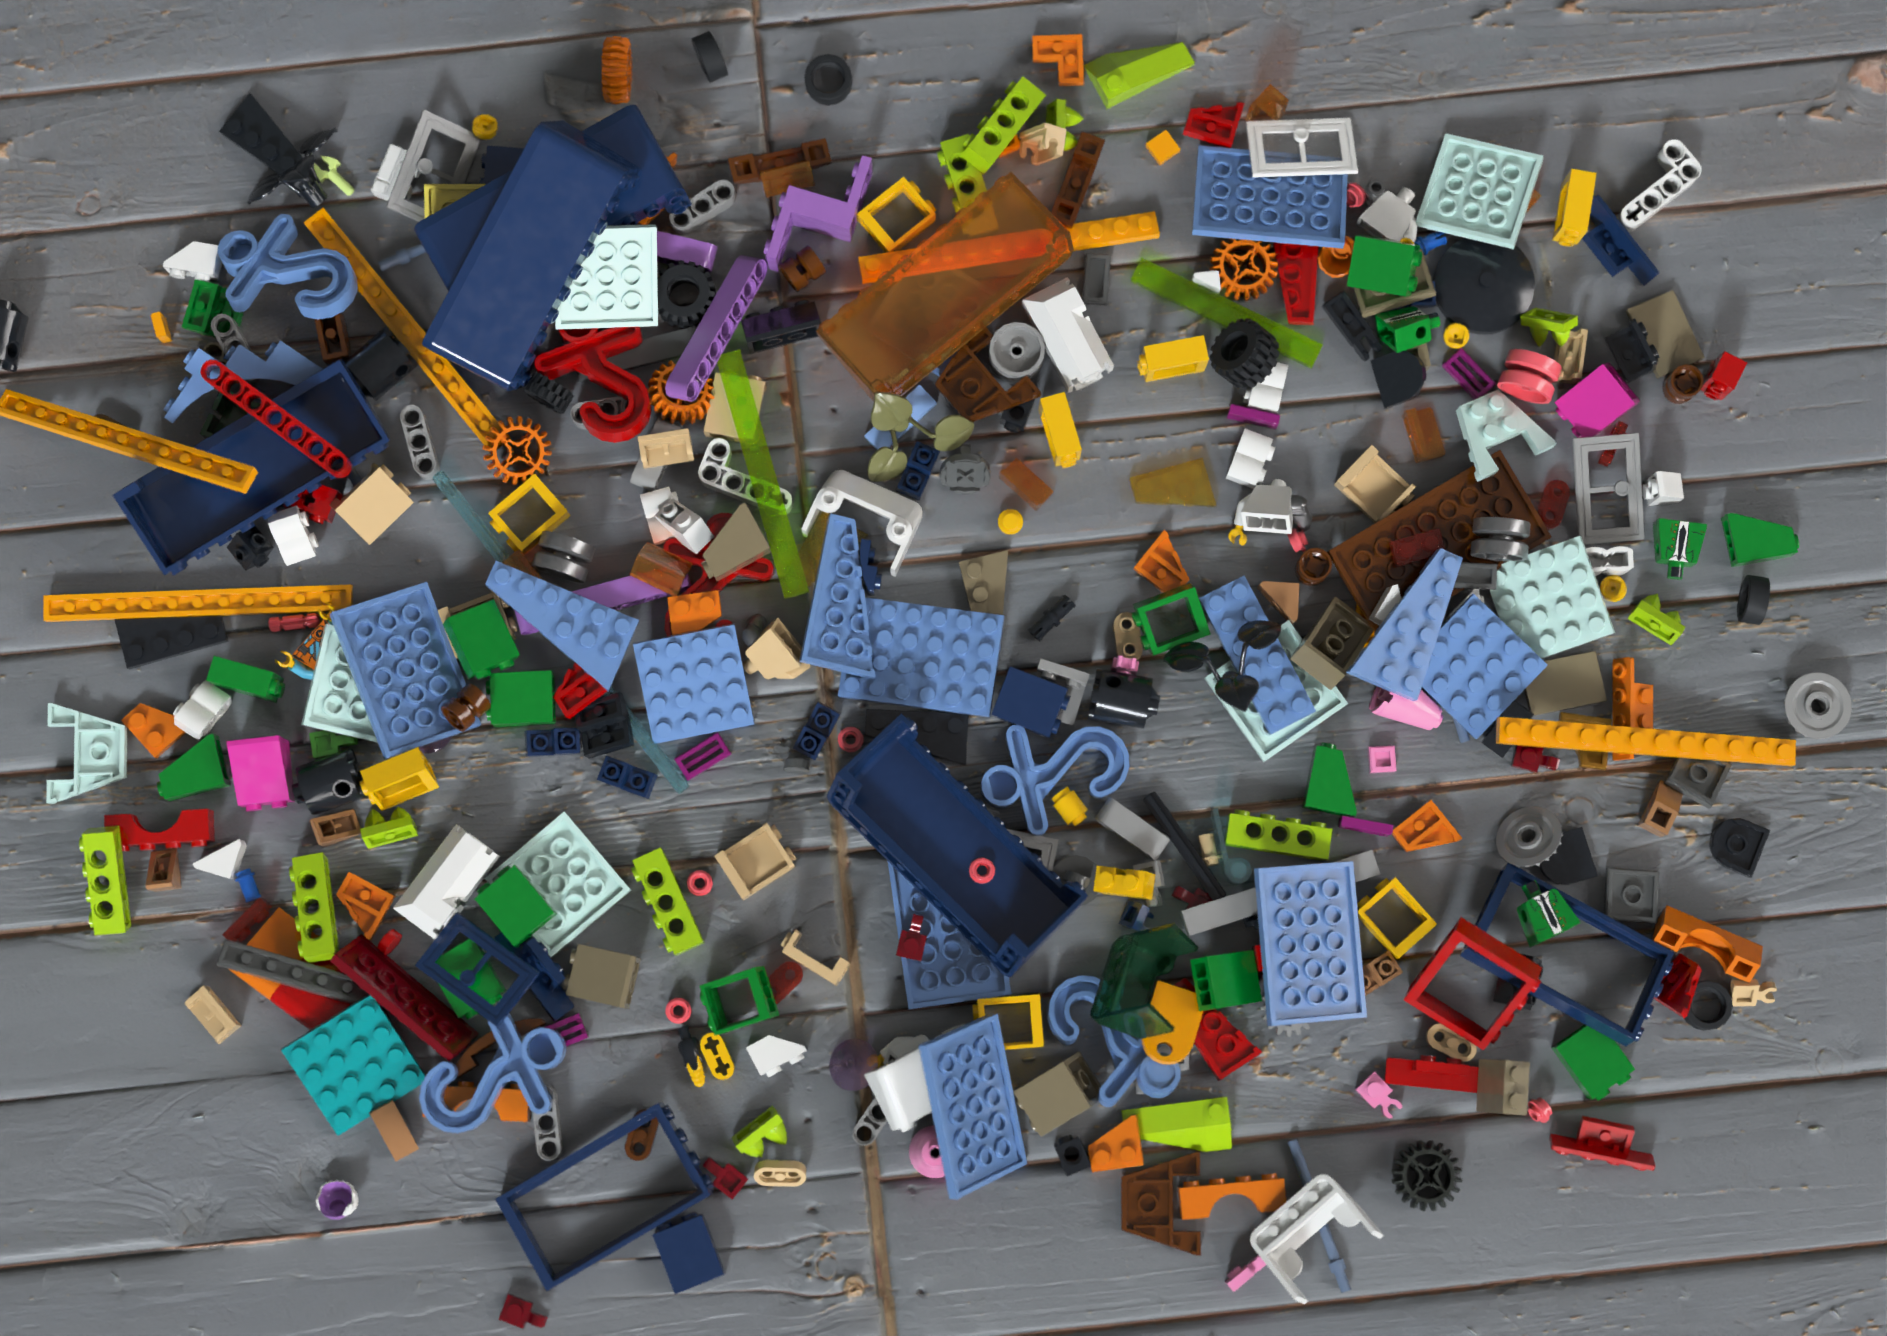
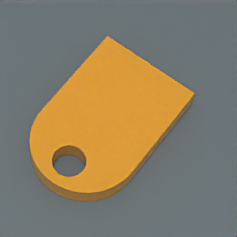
M1157 980L1141 1033L1142 1047L1145 1053L1155 1062L1165 1065L1176 1064L1185 1059L1190 1053L1203 1011L1198 1009L1196 992ZM1159 1044H1167L1171 1049V1054L1168 1056L1160 1055L1157 1051V1046Z

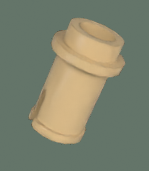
M1214 833L1199 835L1202 859L1208 867L1218 865L1221 857L1217 855Z

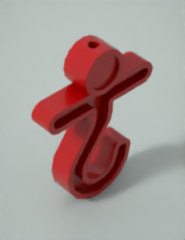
M612 327L603 331L600 328L559 329L564 346L537 356L534 362L537 374L539 373L551 380L573 371H578L587 376L591 382L629 402L625 411L618 415L604 413L598 404L591 401L584 403L580 407V416L584 426L591 435L601 441L617 443L630 440L640 434L649 423L652 411L648 390L640 378L607 361V358L640 346L643 340L640 327Z
M730 513L713 515L707 521L706 525L714 535V538L697 554L682 545L676 538L668 539L663 549L670 560L702 568V577L681 595L716 590L720 592L737 576L767 581L773 577L774 567L770 560L760 558L718 582L715 577L709 579L701 564L705 561L703 554L733 515ZM668 609L665 615V632L667 636H672ZM723 619L719 621L715 627L733 623L729 620Z

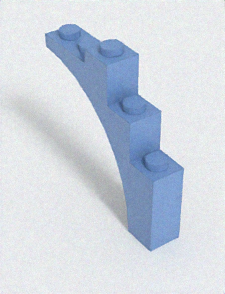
M279 341L278 344L272 342L265 353L268 356L266 361L241 344L237 348L232 345L224 357L227 363L223 364L243 380L261 378L279 380L293 385L299 384L322 370L321 367L282 341ZM200 348L196 352L191 349L183 362L187 364L184 369L191 373L192 377L188 378L186 376L178 387L181 393L177 399L171 398L163 409L167 412L164 416L165 419L174 423L188 406L202 395L215 389L202 378L200 372L202 365L206 361L217 360ZM220 368L211 371L210 379H215L220 375Z

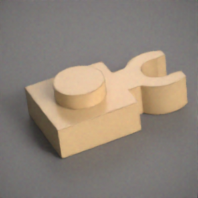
M1738 979L1731 980L1729 994L1732 998L1733 1006H1756L1757 1000H1762L1764 1003L1775 1002L1773 994L1768 992H1775L1777 988L1775 983L1771 981L1759 985L1757 979H1752L1750 983Z

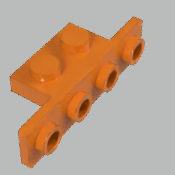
M1633 657L1613 659L1612 726L1653 729V685L1634 683ZM1612 753V759L1614 761L1634 759V754Z

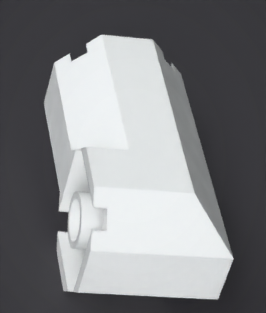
M1067 277L1022 299V306L1033 327L1042 336L1045 350L1069 393L1072 392L1073 386L1076 390H1080L1103 378L1101 372L1106 369L1107 373L1113 371L1114 365L1089 316L1084 318L1082 312L1086 310L1085 304L1073 283L1069 285L1070 280Z
M456 824L393 909L433 939H436L439 936L438 932L446 927L457 912H462L464 907L460 904L461 901L467 903L469 897L500 856Z

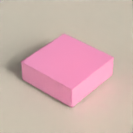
M1395 746L1368 747L1370 773L1396 772Z

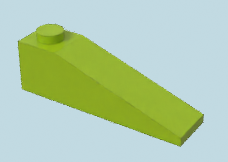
M1180 42L1105 54L1085 64L1084 69L1106 109H1109L1195 65L1184 43Z
M1227 1097L1121 1110L1123 1121L1132 1115H1137L1141 1140L1203 1152L1232 1149L1231 1121Z

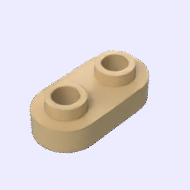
M1123 612L1115 618L1113 623L1117 656L1120 655L1128 659L1136 658L1138 661L1143 652L1140 641V626L1136 627L1131 613ZM1129 621L1131 623V627L1129 629H1124L1122 627V622ZM1133 646L1135 652L1128 654L1125 651V647Z
M1433 1024L1426 1032V1041L1429 1046L1451 1058L1462 1059V1062H1467L1476 1054L1477 1047L1442 1024ZM1438 1031L1443 1034V1039L1439 1042L1434 1038L1435 1033ZM1463 1043L1466 1045V1051L1461 1054L1458 1051V1046Z
M763 1160L754 1167V1180L763 1186H800L806 1180L807 1169L803 1163L795 1160Z

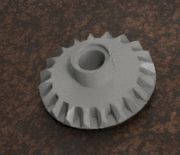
M1817 672L1803 675L1794 681L1786 692L1784 714L1787 715L1788 723L1795 728L1796 732L1801 733L1804 737L1813 739L1832 737L1842 731L1850 719L1852 712L1850 695L1846 687L1829 674ZM1812 701H1817L1819 703V713H1816L1812 710Z
M1530 806L1516 810L1502 822L1496 836L1498 852L1504 860L1518 868L1525 866L1530 869L1532 865L1540 866L1542 861H1549V857L1553 853L1556 854L1557 847L1561 845V837L1563 836L1562 826L1555 814L1543 807Z

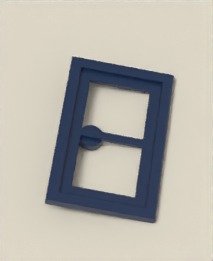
M458 912L415 964L418 969L496 1027H499L540 974L539 971ZM461 932L487 952L472 971H463L458 980L435 962L457 934ZM491 955L519 975L495 1007L468 987L475 983L476 974Z

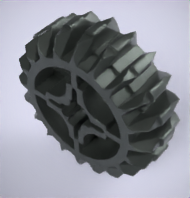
M1422 1140L1417 1141L1418 1149L1413 1144H1408L1409 1154L1404 1150L1399 1152L1404 1160L1394 1159V1163L1400 1165V1169H1391V1173L1399 1174V1178L1391 1180L1392 1184H1401V1187L1397 1188L1395 1193L1401 1194L1405 1192L1401 1201L1406 1203L1411 1198V1208H1416L1420 1202L1421 1211H1426L1427 1203H1429L1431 1211H1436V1202H1438L1440 1207H1446L1443 1198L1452 1202L1454 1197L1450 1194V1191L1456 1193L1460 1191L1458 1187L1453 1186L1454 1182L1462 1183L1463 1180L1460 1177H1455V1173L1462 1172L1461 1167L1453 1168V1164L1459 1161L1458 1158L1448 1159L1452 1154V1150L1447 1149L1442 1153L1444 1145L1438 1143L1434 1149V1142L1432 1140H1428L1426 1148ZM1427 1153L1438 1157L1427 1166L1422 1165L1415 1159L1417 1156ZM1443 1164L1447 1172L1445 1186L1442 1185L1438 1178V1172ZM1409 1165L1416 1175L1411 1187H1409L1407 1182V1169ZM1420 1169H1423L1424 1171H1429V1169H1432L1429 1176L1432 1178L1431 1180L1433 1182H1429L1428 1180L1422 1182L1424 1175L1422 1174V1171ZM1428 1185L1439 1192L1428 1198L1416 1195L1419 1190Z

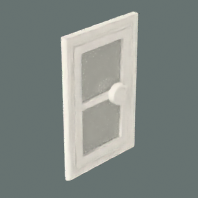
M1351 118L1246 121L1252 177L1358 174Z

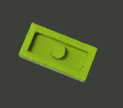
M1055 99L1046 105V123L1066 129V127L1074 126L1083 120V117L1077 111L1066 106V100ZM1066 131L1064 151L1074 148L1078 143L1075 136Z
M1533 308L1521 315V325L1530 328L1531 335L1538 347H1541L1545 342L1548 331H1551L1554 340L1561 347L1567 342L1570 330L1578 326V316Z
M1658 594L1649 595L1641 600L1627 618L1669 645H1672L1685 629V626L1681 624L1678 611H1671L1666 614L1660 611Z
M399 806L393 811L390 821L385 822L379 812L371 809L366 817L364 828L360 829L361 837L368 849L418 836L417 826L411 815Z
M771 1106L732 1136L731 1139L741 1154L745 1153L752 1157H762L764 1153L762 1138L765 1136L774 1143L786 1145L787 1132L781 1116Z

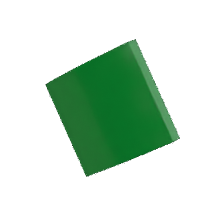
M195 279L182 328L216 338L211 328V322L216 315L226 314L237 322L240 328L244 312H236L232 309L226 297L227 288H223L219 284ZM228 320L222 321L219 324V331L221 333L229 331L230 322Z

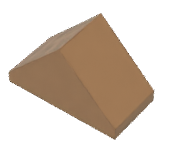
M1272 581L1260 583L1257 589L1286 621L1289 620L1293 625L1298 619L1299 583Z
M354 809L310 820L318 845L328 847L361 834V827Z
M177 849L151 852L145 885L147 890L158 892L181 889Z

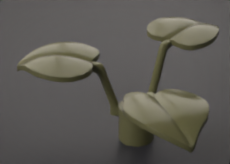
M875 392L871 411V423L877 430L890 431L893 447L892 449L886 446L881 447L872 455L867 469L869 480L871 482L886 481L895 478L904 471L907 465V456L903 451H897L898 443L895 432L906 430L909 423L913 424L930 438H935L933 445L937 450L951 451L960 447L968 440L974 429V422L961 415H948L936 424L935 433H932L912 418V405L906 398L892 393Z

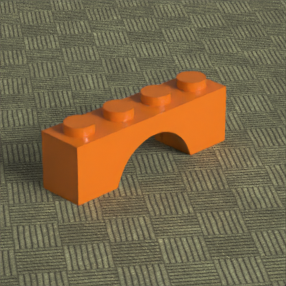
M1668 905L1665 906L1657 919V923H1655L1654 942L1675 952L1683 947L1700 948L1714 956L1722 965L1725 973L1750 983L1761 966L1762 945Z
M458 1081V1086H447L444 1092V1100L447 1106L456 1111L461 1104L472 1099L477 1087H474V1082ZM510 1084V1089H503L494 1105L500 1120L530 1122L531 1109L519 1085Z
M1277 1173L1261 1174L1260 1180H1251V1176L1235 1177L1236 1182L1225 1183V1178L1209 1179V1184L1199 1185V1180L1183 1182L1184 1187H1177L1180 1218L1182 1220L1209 1218L1214 1204L1220 1198L1229 1194H1241L1248 1197L1254 1203L1258 1212L1277 1211L1286 1203L1284 1178H1277Z

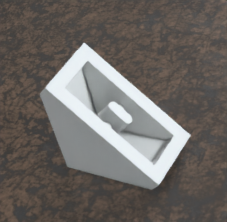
M1398 584L1385 589L1369 620L1380 626L1393 607L1400 602L1401 596Z
M238 839L193 863V866L196 869L235 880V874L239 871L247 845L245 841Z

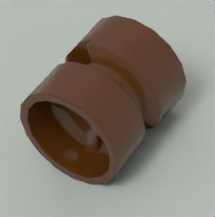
M808 245L796 253L795 259L788 258L779 265L782 274L796 292L809 285V279L816 280L826 273L822 262ZM798 265H800L803 271L805 272V274H803L802 276L796 268Z
M1684 364L1678 366L1663 382L1662 390L1664 396L1674 404L1687 403L1701 390L1704 380L1702 373L1693 365Z
M1310 548L1296 562L1295 574L1304 585L1317 586L1331 572L1332 560L1323 549Z
M468 683L457 693V698L452 697L441 707V711L453 727L464 732L475 722V717H481L491 708V704L478 687Z

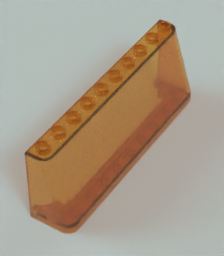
M1010 172L1006 176L998 178L994 186L988 191L980 193L967 208L960 209L950 222L942 224L929 239L921 241L912 253L900 258L897 265L890 271L883 272L874 284L862 289L858 297L852 302L844 304L831 319L823 321L819 329L816 330L817 335L873 402L875 392H886L903 396L1066 262L1074 250L1070 231Z

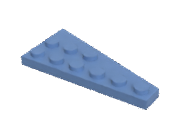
M830 513L828 515L799 662L875 679V670L873 669L871 657L873 655L872 646L870 645L868 633L869 623L865 592L861 579L862 569L858 555L859 545L855 519Z
M1442 548L1437 549L1419 572L1420 575L1414 583L1405 591V595L1400 602L1393 607L1376 630L1369 644L1362 649L1357 660L1345 673L1408 700L1417 701L1463 558Z
M495 561L485 585L609 692L639 620L499 561Z

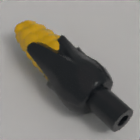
M688 1025L680 1027L678 1030L682 1041L678 1044L679 1052L683 1057L685 1068H688L687 1070L694 1085L702 1087L705 1083V1075L699 1041L696 1037H691Z

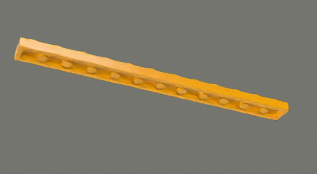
M324 208L320 209L304 222L305 226L323 248L338 251L347 257L356 274L358 291L396 338L410 352L409 354L416 360L483 445H491V442L485 440L484 437L485 435L494 437L495 434L490 431V427H494L497 431L501 429L497 420L450 362L422 345L426 335L424 330ZM501 441L497 445V450L504 445Z
M1153 211L1075 223L1072 228L1062 225L858 257L862 284L1156 239L1159 238L1160 232L1156 214Z
M8 389L5 390L0 398V416L244 494L247 493L258 474V471L253 466Z
M348 584L43 595V621L63 622L316 613L318 608L321 612H329L330 608L326 602L332 604L335 611L353 606V586Z
M1498 717L1496 720V744L1779 766H1795L1796 740L1509 717Z

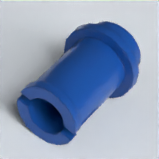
M1435 231L1425 237H1417L1414 244L1420 245V249L1423 250L1425 256L1428 254V251L1445 245L1447 238L1444 236L1436 240L1444 233Z
M248 868L235 874L237 877L235 882H239L246 903L262 897L253 877L255 872H251V869Z

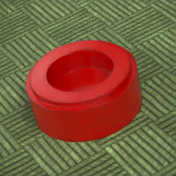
M395 929L389 930L380 940L378 950L385 955L390 954L400 943L402 934Z

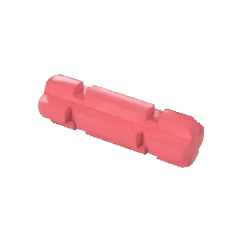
M309 613L307 616L303 614L283 616L282 619L271 617L269 618L268 626L272 632H278L282 629L285 631L305 629L306 626L316 628L320 624V619L317 613Z

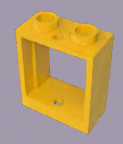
M1571 169L1561 183L1553 241H1558L1563 246H1574V244L1577 245L1588 231L1597 173Z
M904 176L857 213L858 222L885 253L899 251L936 221V208L928 199L924 201L919 195L920 190L912 180L908 182ZM901 193H904L925 218L894 242L873 216Z
M1204 335L1144 346L1142 354L1139 355V360L1137 361L1139 375H1144L1145 382L1205 371L1209 357Z
M1065 392L1040 398L1038 410L1055 467L1061 465L1062 468H1068L1076 465V461L1080 460L1082 448Z
M533 474L488 513L492 518L489 522L499 534L503 531L509 537L506 543L515 553L520 550L524 555L539 543L542 531H554L571 516L536 474ZM533 488L555 514L521 542L499 516Z
M419 747L360 771L363 778L360 781V786L364 795H368L371 804H377L381 811L439 788L433 768Z
M1396 877L1390 881L1385 878L1375 887L1377 892L1371 898L1366 895L1357 903L1358 918L1383 947L1391 952L1394 959H1399L1433 929L1437 923ZM1391 889L1421 921L1418 926L1395 946L1365 913Z
M1040 994L977 999V1005H972L973 1020L985 1016L984 1006L1029 1002L1032 1041L1004 1043V1048L1009 1050L1044 1047Z

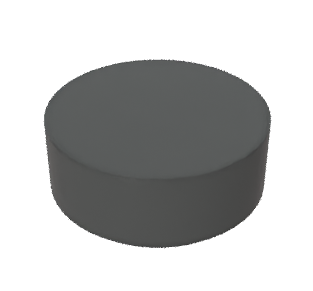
M797 757L786 758L784 760V770L793 773H807L810 770V761Z

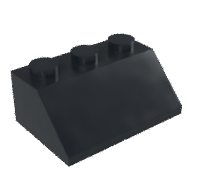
M802 300L789 308L784 306L770 309V313L762 315L759 312L751 313L745 316L746 319L741 320L749 354L823 336L815 301Z

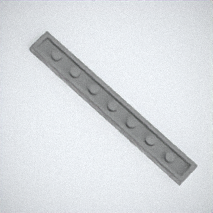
M1373 850L1335 861H1353L1355 882L1380 875ZM1254 887L1180 911L1187 936L1258 914L1256 888Z

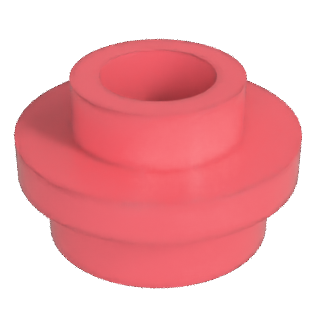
M1357 183L1347 184L1346 205L1349 207H1360L1366 201L1364 189Z
M1296 528L1292 529L1293 532L1287 535L1294 551L1305 552V546L1309 543L1303 530L1298 532Z
M846 727L838 735V744L846 752H856L863 745V735L855 727ZM849 735H852L856 738L854 744H848L846 742V738Z
M977 858L971 863L969 874L976 883L985 884L994 877L995 867L989 859ZM979 866H985L987 868V873L985 875H979L977 873V868Z
M697 870L689 875L687 887L692 894L704 896L712 889L713 880L706 871ZM699 878L705 881V885L702 888H697L695 885L696 880Z
M674 998L666 1005L665 1012L671 1022L681 1024L690 1018L692 1009L687 1000ZM676 1006L683 1007L682 1015H675L674 1008Z
M1542 1098L1532 1099L1528 1102V1113L1531 1118L1536 1122L1546 1123L1549 1120V1116L1552 1115V1109L1549 1104Z

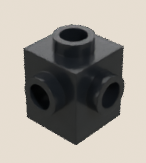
M256 526L244 533L241 531L236 533L227 546V549L245 571L255 566L260 568L269 560L268 555L274 548Z

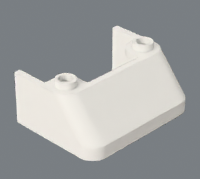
M834 471L830 474L812 504L801 528L803 536L808 538L820 510L826 513L835 512L840 508L843 499L890 519L886 528L887 537L893 543L900 545L890 568L891 575L896 577L922 520L923 512L921 506L913 500L847 471Z
M1323 1174L1316 1176L1252 1232L1250 1238L1254 1250L1294 1300L1306 1304L1308 1300L1292 1281L1301 1273L1303 1268L1302 1259L1295 1250L1327 1222L1335 1217L1341 1225L1353 1227L1361 1221L1374 1236L1379 1239L1384 1236L1354 1199L1332 1177Z

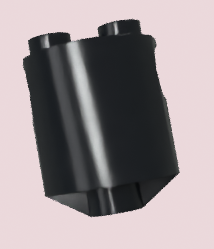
M0 299V366H2L1 369L17 372L29 318L14 303Z
M386 326L344 361L366 397H372L376 401L419 365L409 354L410 352L395 339V336Z
M1097 668L1094 683L1098 684V686L1093 685L1091 702L1095 703V705L1090 704L1088 719L1144 729L1146 719L1157 715L1160 695L1152 687L1153 678Z
M353 749L344 750L297 766L296 775L298 783L292 785L296 802L298 804L305 803L311 814L317 815L366 797L360 786V781L363 778L361 772H357L355 765L357 764V758Z

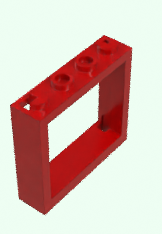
M1460 917L1411 983L1404 1001L1484 1051L1489 1043L1495 1044L1502 1032L1500 1031L1502 1026H1509L1515 1016L1513 1012L1516 1008L1519 1010L1523 1008L1528 1000L1526 995L1530 991L1534 993L1541 983V980L1538 978L1542 967ZM1460 941L1524 981L1487 1030L1424 991Z

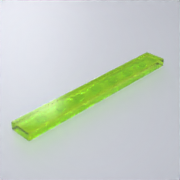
M1141 258L1130 282L1225 328L1228 327L1229 323H1236L1237 319L1241 318L1243 320L1248 318L1257 322L1275 336L1276 342L1279 343V354L1312 369L1323 346L1321 343L1144 258Z

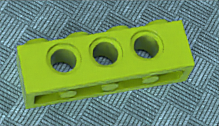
M1024 76L1018 83L1014 81L1010 83L1004 91L1007 97L1004 100L999 98L990 109L993 112L992 116L989 118L985 115L978 124L977 128L980 130L975 136L971 133L963 143L966 149L960 156L983 174L992 166L1046 96ZM1012 103L1016 104L1019 109L1014 108ZM998 120L1003 122L1005 127L1001 126ZM984 138L989 139L992 144H988Z
M969 134L940 142V151L937 152L940 166L945 165L947 174L944 175L948 190L953 189L955 197L951 199L955 213L960 212L962 221H959L962 235H967L968 240L996 235L998 234L999 227L982 173L960 156L966 149L963 146V143L969 137ZM961 161L965 163L966 167L962 170H957L952 165L955 162ZM967 184L972 186L974 190L970 193H963L960 188ZM971 208H977L981 211V214L972 217L967 211Z
M1235 810L1234 813L1228 814L1223 846L1319 861H1327L1329 858L1333 829L1326 828V823L1311 822V825L1301 824L1300 819L1286 818L1285 821L1275 820V815L1260 814V817L1250 816L1249 811ZM1248 824H1255L1259 828L1258 837L1252 838L1246 833ZM1274 828L1283 830L1285 834L1283 841L1278 842L1272 838V830ZM1299 832H1305L1309 835L1310 843L1307 846H1303L1298 842L1297 835Z
M119 826L88 828L79 838L80 851L84 852L85 862L82 864L83 876L87 877L88 880L85 894L87 902L91 904L89 925L94 928V935L126 933L132 924ZM96 850L103 851L106 855V860L98 859ZM99 876L107 877L110 885H103L99 881ZM102 901L110 902L113 910H106L102 905Z
M660 847L632 860L635 866L631 868V871L636 881H642L645 890L641 891L647 906L652 904L656 912L652 915V918L657 928H663L666 937L662 940L668 953L673 951L674 955L678 956L704 944L702 935L663 849ZM655 872L661 873L663 877L662 883L658 886H651L649 883L650 875ZM664 896H671L673 899V905L668 910L661 909L659 905L660 899ZM680 919L684 924V928L680 933L674 934L670 930V924L673 920Z
M323 852L293 857V866L289 867L291 881L295 882L296 891H292V900L294 906L298 907L299 916H295V925L297 931L301 932V941H298L299 954L308 963L331 960L334 954L339 951L328 858ZM309 879H316L313 887L305 888V884ZM319 903V908L316 912L308 913L310 905ZM322 928V933L319 937L311 938V933L314 929Z

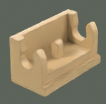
M1043 123L1020 132V157L1025 158L1026 150L1030 148L1032 150L1031 163L1038 166L1063 156L1067 129Z
M1579 329L1577 332L1570 331L1567 342L1561 347L1556 343L1554 360L1562 367L1557 382L1576 385L1582 379L1587 329Z
M688 428L637 436L644 469L694 461L691 436Z
M203 985L184 1002L218 1044H221L242 1026L209 986Z

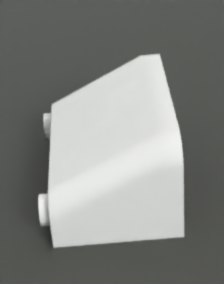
M961 1024V1025H957V1026L951 1027V1028H949L948 1030L942 1032L941 1035H943V1034H945V1033H947V1032H949V1031H952V1030H954V1029H956V1028H958V1027H961V1026H963V1025H965V1024ZM919 1047L886 1063L878 1069L875 1068L864 1074L892 1131L901 1129L902 1132H905L916 1126V1120L932 1112Z

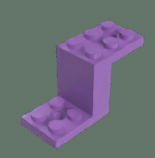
M862 155L860 163L855 162L852 171L853 186L848 185L844 197L846 202L790 185L787 193L782 192L779 201V207H781L780 215H775L771 230H773L772 240L767 239L764 248L765 260L768 262L769 270L779 272V265L782 263L793 226L851 243L858 221L857 213L862 209L873 174L872 158Z

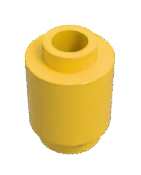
M1066 787L1052 798V801L1055 803L1053 805L1067 825L1073 823L1074 826H1077L1087 818L1085 813L1088 809L1074 790L1071 791Z

